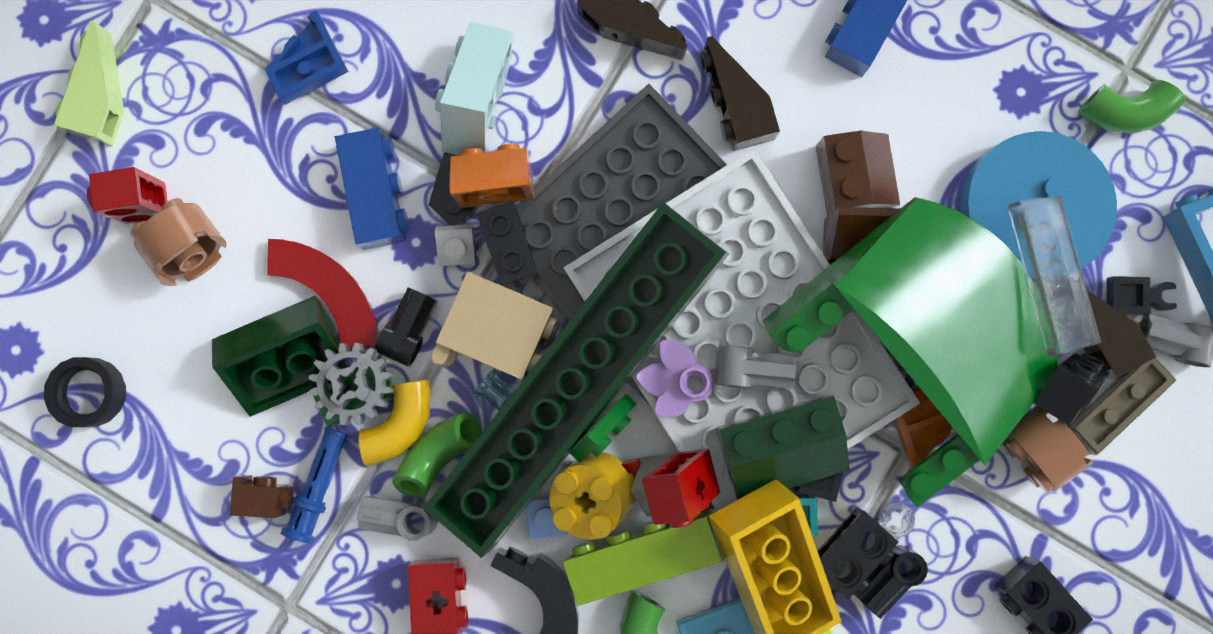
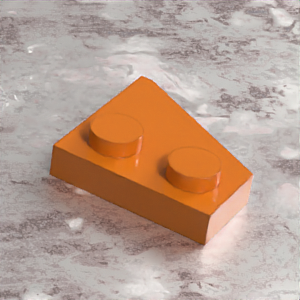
M920 388L912 390L920 404L893 420L910 468H913L922 461L937 445H941L953 429Z

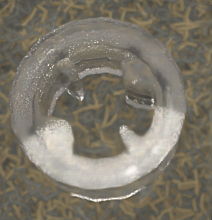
M886 503L878 512V523L894 537L908 535L915 526L913 511L902 503ZM893 510L899 514L902 512L904 514V517L900 520L902 526L898 529L894 525L890 527L888 525V521L892 519L890 512Z

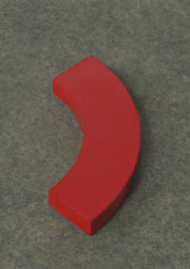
M268 239L267 275L298 281L319 295L330 309L336 321L340 343L347 344L350 349L353 348L355 343L363 344V348H375L379 337V330L372 305L357 280L349 271L331 257L310 246L283 239Z

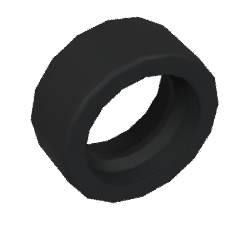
M73 357L60 362L50 372L44 385V401L48 412L57 422L69 427H98L108 423L121 411L126 400V384L121 372L112 363L100 358ZM83 370L97 373L104 385V399L100 407L90 414L75 412L70 407L67 399V387L71 378Z

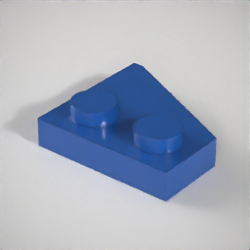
M317 10L311 12L307 17L310 23L298 37L293 34L284 45L283 52L275 56L265 69L279 100L284 105L349 72Z

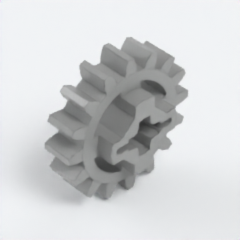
M340 343L338 354L331 349H327L325 354L328 360L326 362L318 360L314 362L315 366L320 369L319 374L309 375L308 379L317 382V387L308 392L309 395L319 396L321 399L315 404L314 407L316 409L328 408L325 417L327 420H333L340 415V425H348L351 416H353L355 424L360 425L364 424V414L371 419L378 417L375 409L376 406L387 408L389 404L383 399L384 393H394V389L386 386V380H390L394 375L393 373L383 372L382 368L386 366L388 361L384 358L375 360L376 349L370 348L364 354L363 344L355 343L352 351H350L347 344ZM357 359L348 368L343 369L337 366V364L344 360ZM372 371L376 380L375 388L371 386L369 377ZM347 377L355 378L354 383L358 385L356 391L348 390L349 385L345 382ZM328 380H330L332 384V396H330L328 391ZM360 399L366 402L364 406L358 409H346L353 400Z

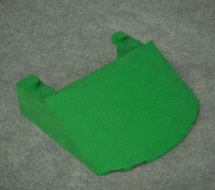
M919 197L911 199L763 320L768 334L780 348L789 352H798L807 348L852 310H855L957 432L955 436L899 479L907 497L916 507H919L981 460L986 465L1036 401L1058 366L1056 337L1049 311L1033 278L1021 261L1000 239L975 220L955 209Z

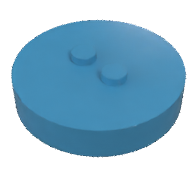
M1034 131L1022 133L1004 140L977 160L964 180L959 198V212L975 220L1000 239L1021 261L1034 282L1051 280L1074 273L1091 263L1101 253L1108 243L1115 226L1117 198L1110 174L1102 161L1088 147L1063 134Z

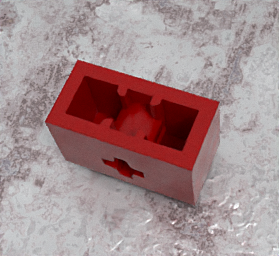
M709 449L674 453L642 478L654 525L670 524L671 528H681L690 525L694 521L693 518L701 511L707 509L709 503L721 493Z
M459 557L414 560L408 565L411 634H462L463 629H468L469 618L467 605L461 606V590H466L467 579L465 567H459ZM438 591H440L441 598H447L448 600L442 608H439L438 601H432V597Z

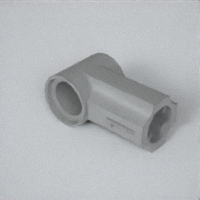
M1151 314L1143 315L1138 325L1152 350L1175 356L1176 361L1187 365L1210 368L1212 366L1213 327L1198 323L1183 324Z
M719 346L716 385L751 388V385L793 388L796 377L795 355L754 352L753 348Z
M368 495L363 497L357 517L358 529L398 535L409 541H417L432 533L438 521L423 509L426 503L415 504ZM413 512L420 513L425 520V526L422 531L416 530L411 525L410 517Z

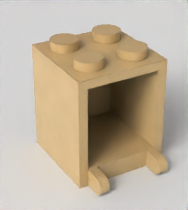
M467 271L437 338V344L431 358L435 364L449 367L455 363L458 354L461 353L524 380L543 356L540 354L544 342H552L560 322H558V319H555L557 314L552 307Z

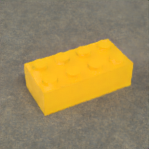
M775 479L709 515L754 634H822L842 622L800 499L782 483Z

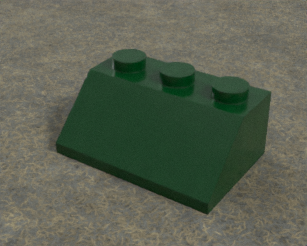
M315 295L213 338L212 368L249 417L316 388L317 382L308 379L309 375L319 374L320 369L315 366L314 362L316 360L326 362L328 359L325 350L331 349L338 354L340 339L332 320ZM347 359L337 364V366L344 369L350 367V363Z
M834 395L823 396L716 428L737 500L775 479L789 489L850 470L846 432Z

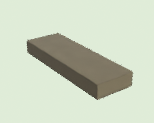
M1154 358L1119 377L1068 427L1081 441L1086 450L1091 455L1097 456L1177 380L1157 358Z

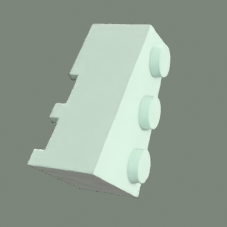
M469 22L465 36L459 35L455 49L456 60L455 62L450 61L448 63L445 76L446 87L445 89L438 90L435 101V111L440 112L442 152L459 156L460 151L470 148H480L483 150V153L488 151L486 148L487 129L494 128L496 117L492 116L497 99L502 97L510 67L513 31Z

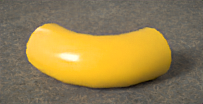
M429 380L392 386L394 389V407L390 416L382 424L360 429L359 449L365 466L377 465L401 456L420 438L430 416L431 388Z

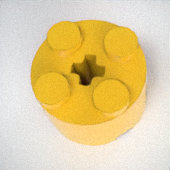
M602 452L597 458L590 453L582 462L576 460L560 472L552 483L549 495L555 526L561 531H567L569 534L585 540H595L608 536L627 517L636 502L635 497L630 491L635 479L621 465L623 462L608 453Z

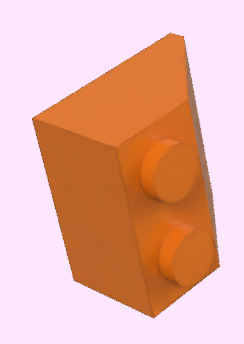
M504 144L497 147L498 151L484 153L480 148H470L460 151L459 156H451L450 194L460 208L534 199L530 158L527 147L520 148L519 144Z

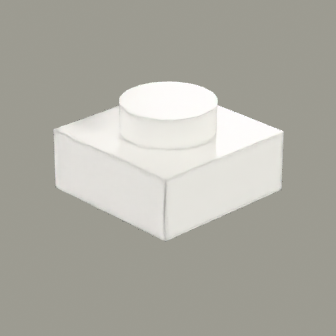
M473 224L436 226L435 240L439 266L476 264L477 257Z

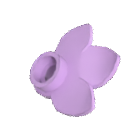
M662 340L659 343L661 362H656L642 369L636 375V379L644 390L658 396L655 407L656 415L676 417L683 414L691 402H698L707 398L713 389L714 382L711 372L705 366L696 363L693 351L689 347L677 341ZM695 375L701 380L699 389L691 390L688 388L686 382L689 376Z

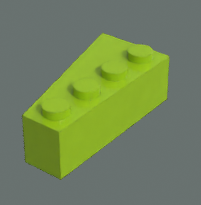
M713 505L698 513L693 518V523L685 527L671 528L670 524L654 525L653 522L642 526L643 530L629 534L628 530L612 534L607 537L608 542L597 546L594 545L593 541L573 547V554L563 561V565L577 606L723 562L725 557L709 518V515L716 512Z

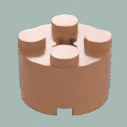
M181 198L169 200L162 206L159 213L155 214L148 221L138 223L130 232L134 239V248L164 286H176L177 284L174 280L185 277L189 282L202 276L221 259L222 256L218 252L221 246L225 249L227 246L226 240L202 208L195 203H184Z
M1036 406L1022 417L1001 444V447L1011 458L1017 457L1021 462L1025 463L1027 467L1022 471L1036 488L1041 487L1047 493L1050 491L1056 492L1091 466L1093 461L1084 458L1089 454L1064 422L1058 419L1053 423L1045 416L1048 412Z

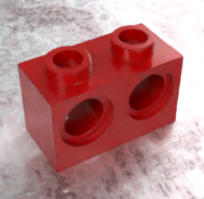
M136 167L88 174L90 186L87 188V199L93 208V212L124 224L148 221L155 214L159 213L162 206L168 202L165 182Z

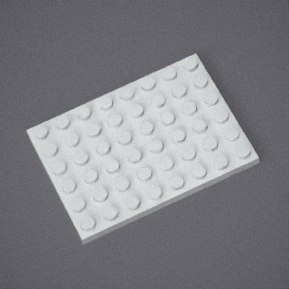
M755 149L747 152L666 203L729 253L727 258L660 340H673L689 347L693 351L696 363L705 366L711 372L714 382L713 389L704 400L691 402L688 409L679 416L662 417L656 415L679 452L701 449L710 450L721 492L711 501L716 511L737 500L716 428L823 396L834 395L846 432L847 447L850 449L920 404L877 336L855 310H852L807 348L798 352L783 350L768 334L763 320L828 268L830 264ZM656 210L563 267L584 302ZM659 343L631 376L654 413L658 396L644 390L637 381L636 375L645 367L661 362ZM719 346L753 348L754 352L795 355L796 377L793 388L751 385V388L716 385ZM695 375L688 377L686 382L688 388L691 390L699 389L701 386L699 377Z

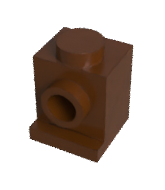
M253 475L233 477L230 516L277 518L286 515L287 509L291 508L293 487L289 486V484H277V477L255 476L253 482Z

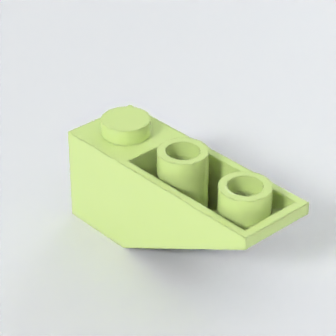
M90 21L87 31L80 38V51L75 65L69 70L68 86L63 100L57 105L54 125L71 134L113 146L124 115L111 33L96 22Z

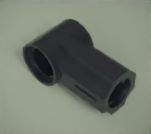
M408 287L392 321L384 326L376 341L375 349L377 353L410 367L421 349L423 343L422 334L438 301Z
M895 546L893 548L895 550L893 558L885 566L879 567L870 576L869 585L861 594L856 596L879 619L911 587L918 586L927 577V562L908 546ZM908 557L913 558L912 569L907 573H899L898 567L900 562Z

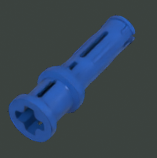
M325 427L301 494L293 497L292 503L295 506L287 527L281 529V535L302 543L313 544L315 537L312 534L319 515L325 513L326 503L323 502L348 434Z

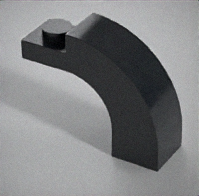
M509 546L508 550L501 547L490 566L524 584L537 596L543 611V626L539 634H578L579 609L569 579L563 570L542 552H540L534 565L527 562L529 556L524 552Z

